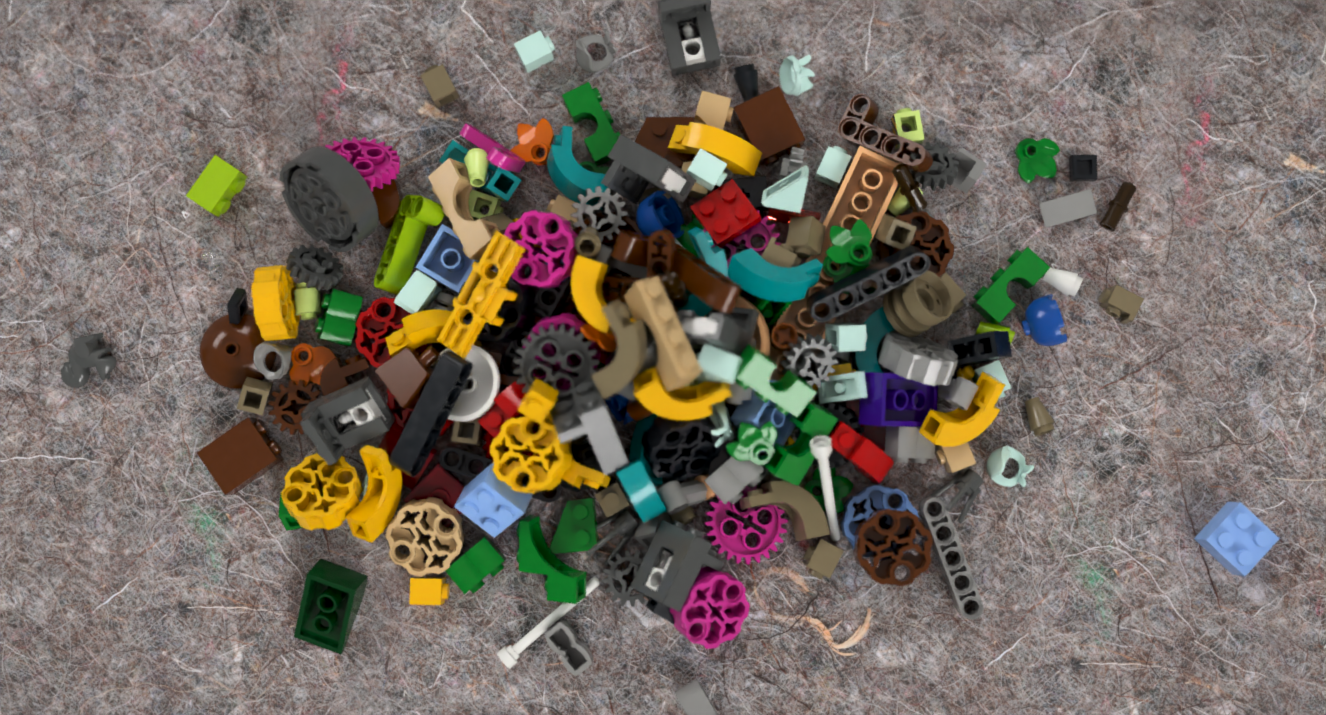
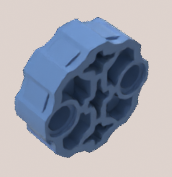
M869 485L848 498L844 504L843 519L840 525L842 534L850 543L852 550L855 548L854 534L860 524H854V521L866 520L874 512L870 508L869 498L872 499V506L877 510L884 508L898 511L905 510L919 517L917 509L912 506L904 492L897 488ZM892 494H896L899 497V505L894 509L888 505V498ZM862 501L861 508L864 509L863 512H857L854 515L855 508L853 504H859ZM884 514L880 518L883 517L882 522L885 526L889 527L891 519L887 514ZM909 526L906 527L905 533L903 534V536H905L906 530L908 529ZM870 539L871 543L874 545L883 543V540L874 542L872 539ZM890 541L891 546L883 550H889L895 553V548L902 544H897ZM867 550L862 556L868 558L870 555H873V551ZM888 556L880 558V560L888 559Z

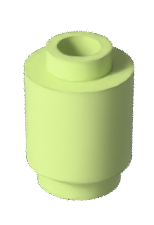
M305 282L297 283L296 290H294L295 314L301 316V320L317 319V314L322 313L320 290L312 286L307 288Z

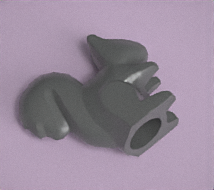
M103 333L73 339V344L68 353L69 362H65L61 369V379L67 386L72 388L84 386L89 380V368L96 367L102 380L110 379V374L115 368L117 360L113 356H105V354L112 350L111 347H99L98 341L103 338Z

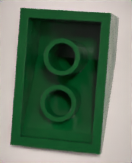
M320 559L307 573L294 637L342 654L361 605L368 576Z

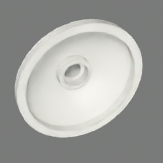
M476 345L472 346L466 357V360L470 361L473 365L472 371L448 417L449 420L458 422L475 420L494 404L493 400L498 396L500 389L498 366L486 350ZM446 348L440 353V356H442L446 351H453L449 348ZM439 359L432 365V367H433L434 369H435V367H436V365H437ZM472 380L473 386L469 389L468 383Z

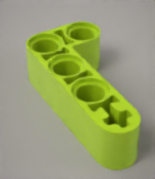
M406 195L402 199L400 209L395 217L375 274L374 286L394 295L399 294L410 279L427 227L439 225L444 217L441 204L421 195Z

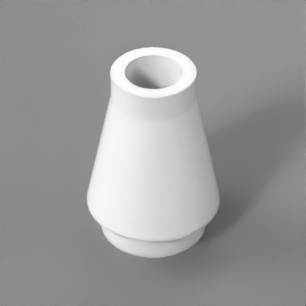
M1050 267L1042 280L1052 285L1064 295L1075 297L1083 278L1079 277L1078 273Z

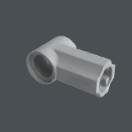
M952 378L948 386L938 385V398L966 411L979 387L965 378Z
M678 480L663 485L657 492L668 514L671 515L680 512L688 506L702 503L706 500L707 488L704 482L701 483L698 480L679 483Z

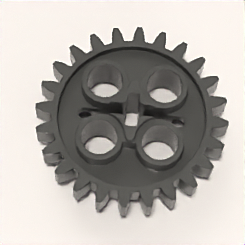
M551 323L549 330L546 331L541 325L539 327L540 334L538 335L533 330L530 331L529 334L532 340L523 338L522 343L526 348L518 347L516 350L517 353L522 355V357H515L513 361L520 365L513 372L522 375L517 379L516 383H525L521 392H527L537 378L533 375L532 370L536 367H542L547 375L540 380L559 391L556 402L572 400L571 390L581 383L592 382L591 375L599 370L593 366L599 364L600 359L592 358L597 353V348L589 349L588 347L592 341H583L584 335L582 332L575 335V326H572L569 331H565V324L562 323L559 330H556L554 324ZM552 343L556 346L557 352L552 355L546 354L543 350V345ZM575 353L581 357L582 361L578 365H572L568 362L567 356ZM535 356H540L545 361H538L535 359ZM556 361L561 362V368L558 371L553 370L552 364H555ZM566 370L578 372L579 376H574ZM563 377L570 380L571 386L566 389L560 388L557 380Z

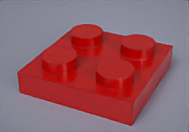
M733 179L690 206L694 216L705 231L709 233L716 246L720 248L762 221L760 214Z

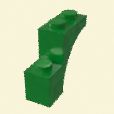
M529 515L519 520L517 526L519 549L516 554L519 571L547 575L544 587L545 591H547L548 601L577 604L586 597V572L566 565L553 554L543 537L540 516Z

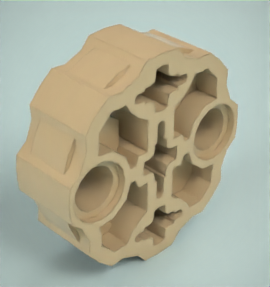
M428 497L421 500L412 499L405 503L395 518L391 520L386 531L390 558L395 564L406 568L411 575L422 577L425 574H440L450 568L451 563L460 554L464 544L465 535L461 524V516L456 509L450 508L444 504L442 499L436 497ZM419 511L415 518L413 516L405 518L408 512L416 513ZM425 512H428V513H427L426 520H425V519L423 518V516H424ZM444 518L451 519L454 527H444L441 520ZM422 533H423L424 535L430 534V535H431L430 539H428V538L422 539V538H421ZM398 546H407L410 550V553H400L398 550ZM425 553L428 556L426 562H424ZM436 554L438 557L446 555L443 561L441 559L434 560Z

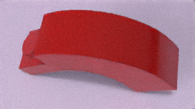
M515 381L504 389L493 400L495 404L479 419L478 422L494 438L499 435L501 426L511 418L517 419L524 415L518 411V408L526 392H521L525 383L517 384Z
M840 421L829 436L832 448L855 465L854 469L874 484L880 485L894 465V461L884 451L844 422Z

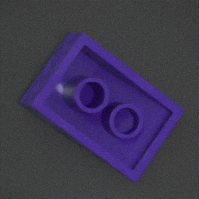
M865 372L867 398L860 399L859 424L873 426H922L929 410L937 411L938 385L922 384L894 373Z

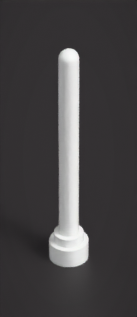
M817 436L811 439L810 448L812 455L818 459L830 539L836 542L840 539L828 460L832 452V444L829 437Z
M593 577L586 582V596L598 587V578ZM563 602L513 646L509 645L508 647L504 646L498 651L497 655L506 667L511 669L518 662L519 654L577 604Z

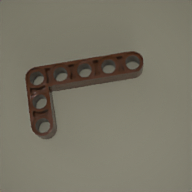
M620 230L611 256L625 263L647 267L648 241L650 236ZM660 238L656 242L661 244V252L655 254V256L662 255V248L667 245V241H663ZM675 243L674 272L684 282L686 289L714 309L731 314L742 287ZM656 261L654 268L665 273L667 271L666 265L661 261Z

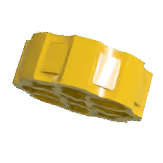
M283 265L257 267L254 271L252 283L254 317L261 337L265 341L293 339L298 335L300 316L295 314L294 290H296V283L293 277L290 276L291 271L287 270L286 266Z
M528 416L517 419L511 418L501 426L499 435L492 440L490 454L494 461L493 471L499 481H504L514 491L535 494L539 491L551 490L561 483V477L564 472L570 469L572 454L569 451V441L560 442L554 423L548 418H545L540 424V430L537 434L533 433V426L536 421ZM505 447H509V452H504ZM523 451H524V452H529V451H530V452L538 453V454H540L541 456H540V457H537V456L529 457L528 455L522 454V452H523ZM559 456V460L553 461V457ZM526 474H528L530 477V482L526 487H524L522 479Z
M317 453L305 457L302 463L292 467L284 477L285 487L281 492V497L288 512L298 521L301 527L311 531L316 528L331 530L341 526L343 521L346 520V515L360 503L359 500L363 492V486L355 467L348 464L345 457L341 456L336 463L328 466L325 460Z

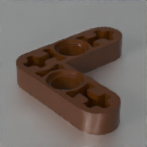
M660 229L649 237L647 279L658 276L664 288L662 277L665 275L658 274L655 271L654 265L656 261H661L666 265L667 271L670 270L671 273H674L675 237L669 230ZM663 236V241H667V245L662 248V255L655 256V254L661 252V244L657 243L656 240ZM607 275L602 283L603 298L608 301L620 299L621 302L626 303L624 295L628 291L629 285L644 279ZM610 282L611 287L618 288L622 286L621 290L615 289L609 293V289L605 288L604 285Z

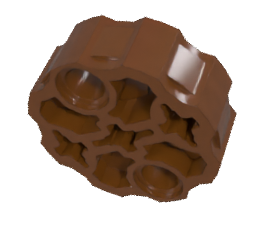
M913 211L910 214L896 216L895 218L910 224L913 219L919 220L922 223V230L915 231L910 246L914 244L928 256L930 260L928 271L940 277L945 273V268L954 254V245L951 243L949 229L942 220L934 219L924 211ZM935 237L938 239V240H936L934 243H924V242H923V241L930 242V241H931L933 238H935ZM878 240L876 255L880 261L902 249L894 247L889 253L888 247L884 246L886 243ZM938 247L940 252L944 253L942 257H939V253L935 252ZM920 256L913 257L910 265L917 264ZM896 268L889 269L886 277L893 276Z
M887 508L874 511L870 517L858 525L855 531V548L853 550L855 561L867 573V577L882 585L889 584L900 587L909 585L921 573L926 572L931 564L932 559L930 555L931 546L933 545L931 533L919 521V517L911 512ZM884 514H887L891 519L890 526L886 529H882L879 525V518ZM909 526L908 529L906 530L905 536H902V537H899V538H898V536H896V535L903 534V533L905 532L906 527ZM916 533L923 536V539L919 541L920 545L912 541L916 538ZM868 538L872 539L874 542L883 540V543L874 545L866 540ZM890 541L897 544H902L895 548V553L889 550H883L891 546ZM866 548L873 551L869 561L862 558ZM912 549L918 554L917 556L913 555L911 552L903 554V551ZM887 556H888V559H884V560H881V561H880V558H884V557H887ZM900 565L905 566L906 576L902 579H897L895 577V569Z

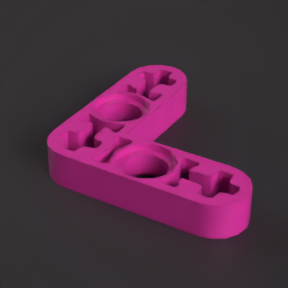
M465 123L459 133L480 149L485 150L488 153L486 158L504 170L520 173L526 163L524 159L468 123Z

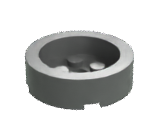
M314 146L282 167L279 180L284 182L285 190L282 191L283 198L296 221L317 242L323 240L329 244V249L346 252L376 230L379 214L375 198L361 174L340 154L325 147Z

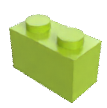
M214 155L186 194V197L219 217L229 209L230 201L234 195L244 188L247 176Z

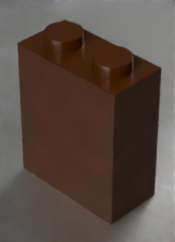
M779 86L743 102L733 109L732 114L745 141L762 152L758 167L763 164L766 167L773 165L779 161L778 157L786 153L790 156L792 147L801 148L804 145L806 139Z
M247 417L197 452L225 495H234L284 460L280 454L282 453L281 447L275 440H270L266 434L268 429L260 419Z

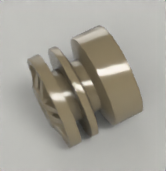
M928 270L924 274L888 291L883 299V308L888 321L896 331L909 338L916 337L922 332L927 331L931 326H935L947 319L952 314L954 307L953 298L947 285L938 275Z

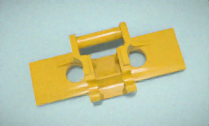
M496 230L480 261L473 262V270L458 297H454L452 301L454 309L437 341L463 359H466L485 322L496 326L502 325L504 318L496 314L505 300L515 301L518 296L516 292L506 289V284L525 251L524 247ZM494 264H495V265L497 266V268H498V274H497V276H496V272H494L493 270H491L492 265H494ZM470 312L473 315V319L470 324L466 325L463 318Z

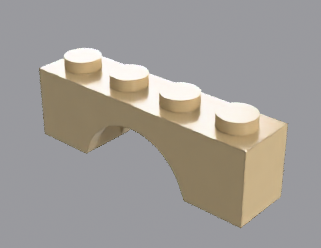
M702 91L693 122L723 130L725 121L730 123L734 108L729 107L731 98ZM692 161L683 162L681 170L686 173ZM695 182L688 196L702 199L707 193L713 192V190L710 191Z
M448 158L428 176L432 184V191L439 198L442 210L453 226L454 234L460 239L464 254L469 259L480 261L496 230L499 232L500 230L496 223L483 219L474 220L472 218L468 202L473 186L470 184L466 165Z
M659 277L636 281L626 292L624 298L633 318L644 321L655 337L658 349L656 369L666 391L689 385L703 371Z

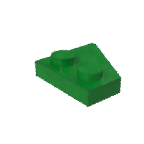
M595 498L567 501L550 545V550L553 554L588 551L598 543Z

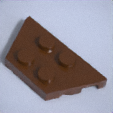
M647 117L634 142L670 161L678 168H682L683 162L693 161L696 155L673 152L668 148L676 125L689 126V123L694 121V117Z

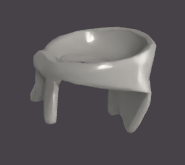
M608 31L605 32L604 38L597 34L588 35L576 41V59L583 70L596 73L605 70L611 65L617 48L610 42L611 39ZM593 43L602 45L606 50V57L601 61L592 60L591 54L587 51L588 46Z
M275 341L262 342L254 350L253 361L255 367L269 381L290 378V375L286 374L289 370L291 352L294 347ZM270 352L278 353L281 358V367L276 372L270 371L265 364V358Z

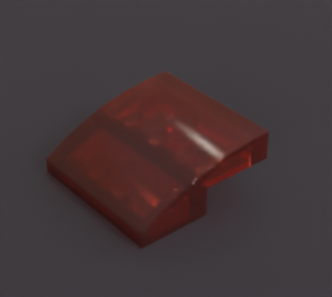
M768 207L766 216L769 217V221L790 224L791 218L814 216L820 221L821 212L802 208L801 213Z

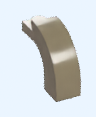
M620 299L601 308L617 339V354L613 362L591 375L603 400L619 392L636 378L644 365L647 354V335L641 319L633 323L630 321V312L626 305L621 303Z
M772 481L760 485L761 489L747 492L748 497L739 499L741 509L774 505L784 510L791 519L796 541L830 535L826 516L817 500L807 490L790 482Z

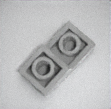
M1091 189L1039 203L1045 228L1097 213Z

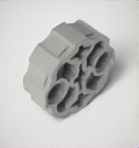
M889 332L885 336L878 362L883 367L893 371L894 374L906 379L932 386H948L951 383L958 363V355L932 340L918 336L909 338L900 333Z

